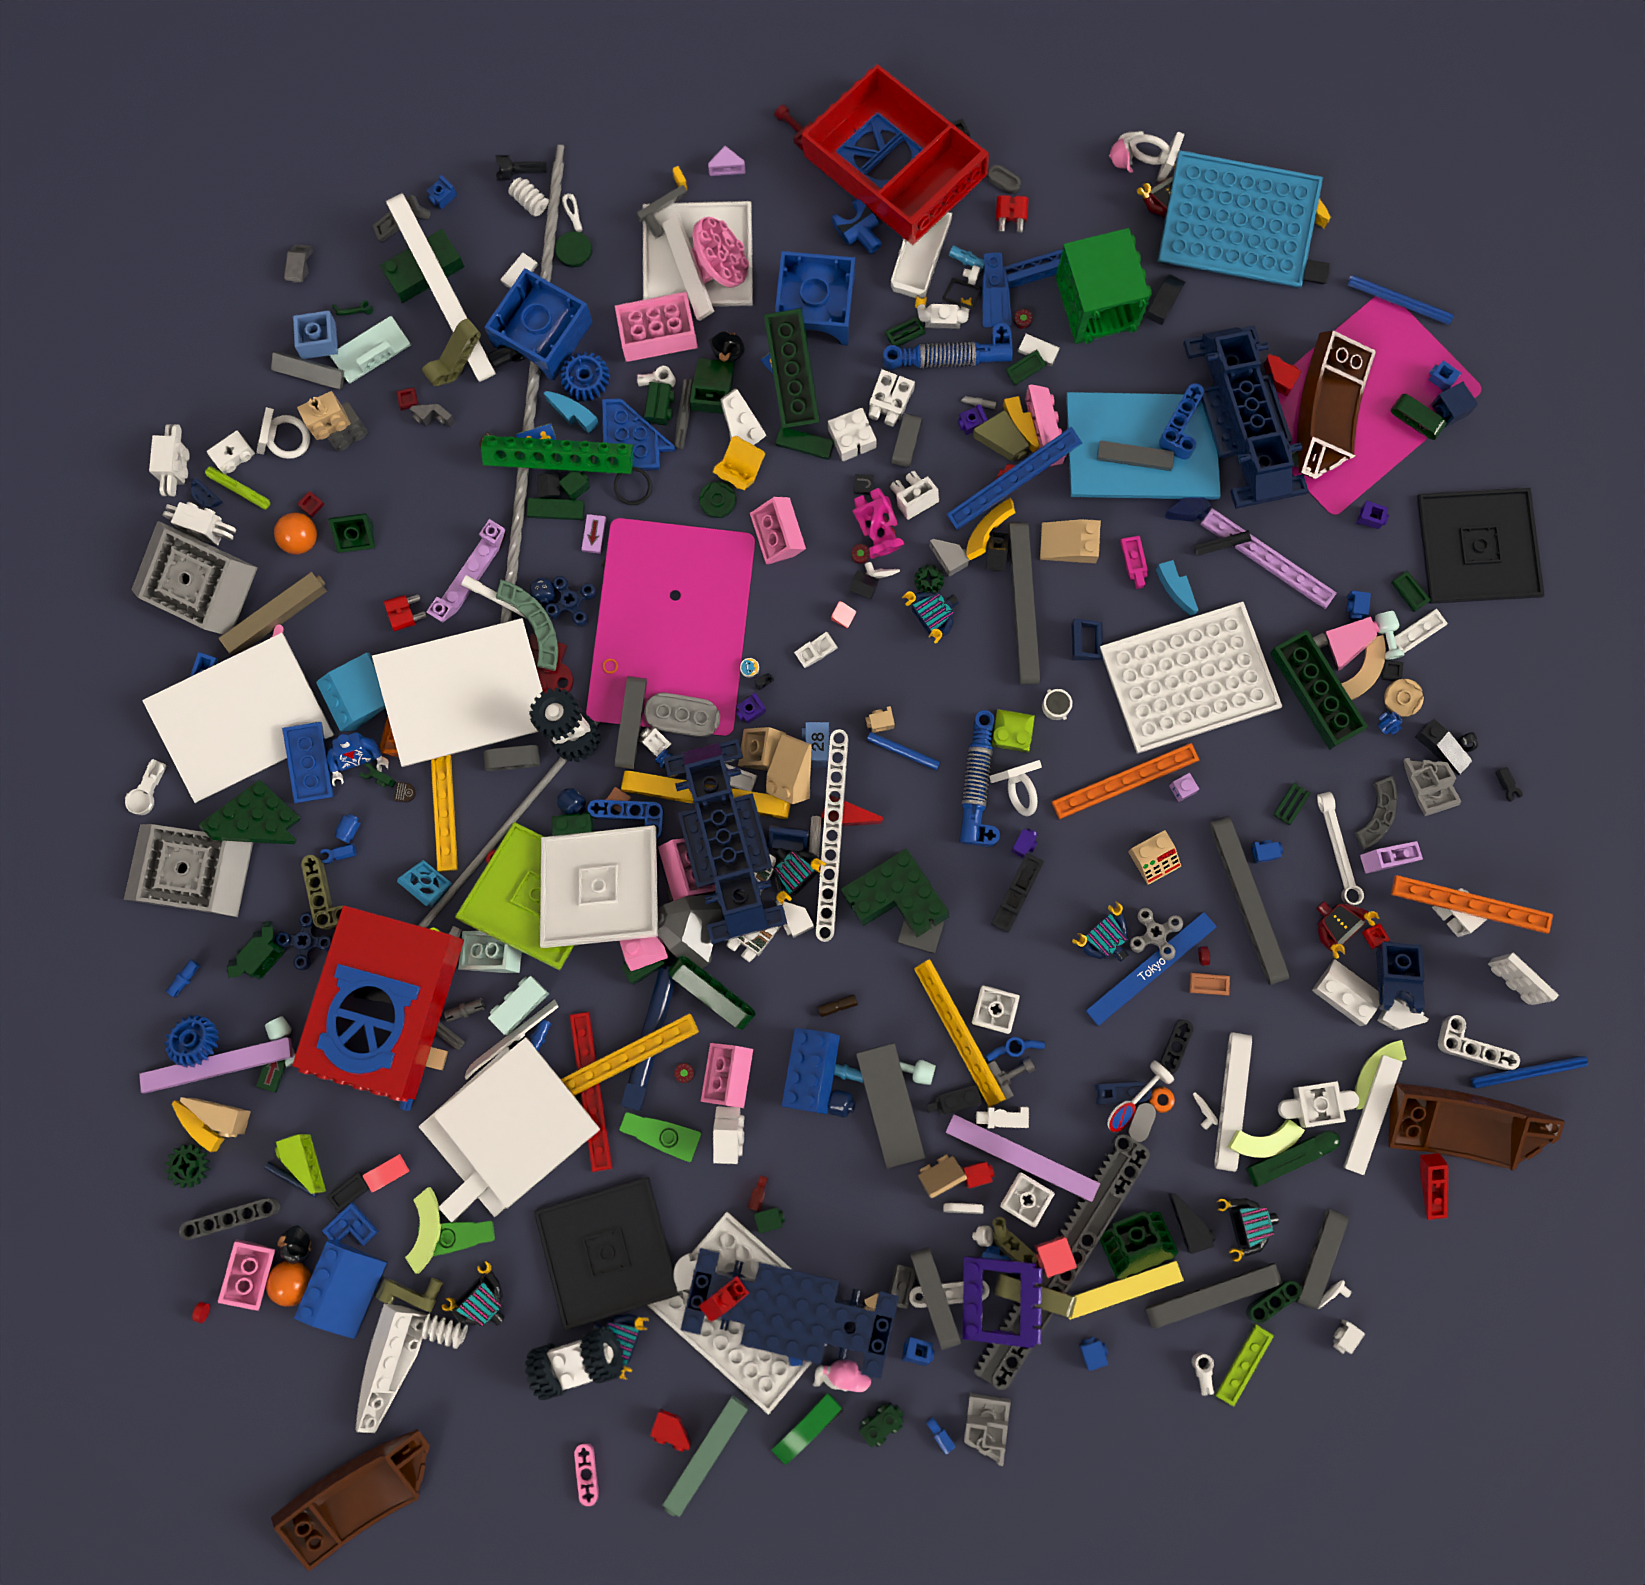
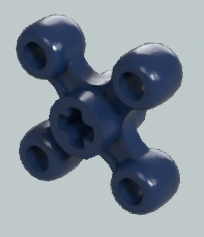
M557 576L553 580V586L556 591L561 593V599L558 603L546 605V613L550 619H556L561 612L569 611L573 615L572 619L576 626H585L588 622V617L585 612L581 611L580 603L585 599H593L595 597V587L590 583H586L579 591L573 592L568 588L567 579L563 576Z
M309 912L303 913L300 916L301 931L298 934L290 935L287 932H280L275 938L277 945L285 948L291 945L297 947L298 955L294 959V966L301 971L307 970L311 965L309 952L316 947L329 951L333 939L327 935L318 938L313 935L312 929L315 924L312 913ZM304 938H307L306 945H304ZM328 940V945L325 946L324 943Z

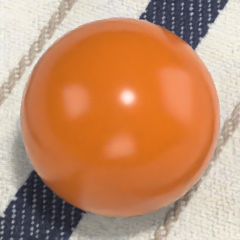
M295 512L288 513L277 521L274 528V538L277 545L283 551L294 555L303 554L314 546L317 540V529L314 522L308 516Z
M283 1261L277 1264L269 1272L266 1282V1291L269 1298L277 1305L284 1307L300 1304L312 1277L309 1269L302 1263L290 1264Z

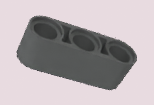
M904 413L892 464L910 468L922 417Z
M527 745L485 750V771L540 766L539 746Z

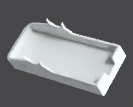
M948 212L914 245L903 239L891 279V287L894 292L914 298L916 296L918 298L926 296L951 223L952 213Z

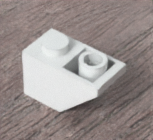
M784 901L783 908L788 924L783 925L787 935L792 934L793 938L814 928L805 908Z
M1395 998L1390 1011L1382 1010L1377 1021L1393 1030H1399L1425 1023L1429 1018L1423 1016L1424 1012H1421V1014L1411 1013L1409 1007L1406 1006V1002Z

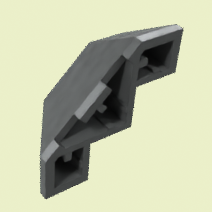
M708 895L683 897L664 904L657 909L658 936L677 958L679 956H686L703 969L711 963L713 956L711 955L713 944H711L707 925L719 922L721 917L724 918L720 904L717 901L706 905L704 896Z

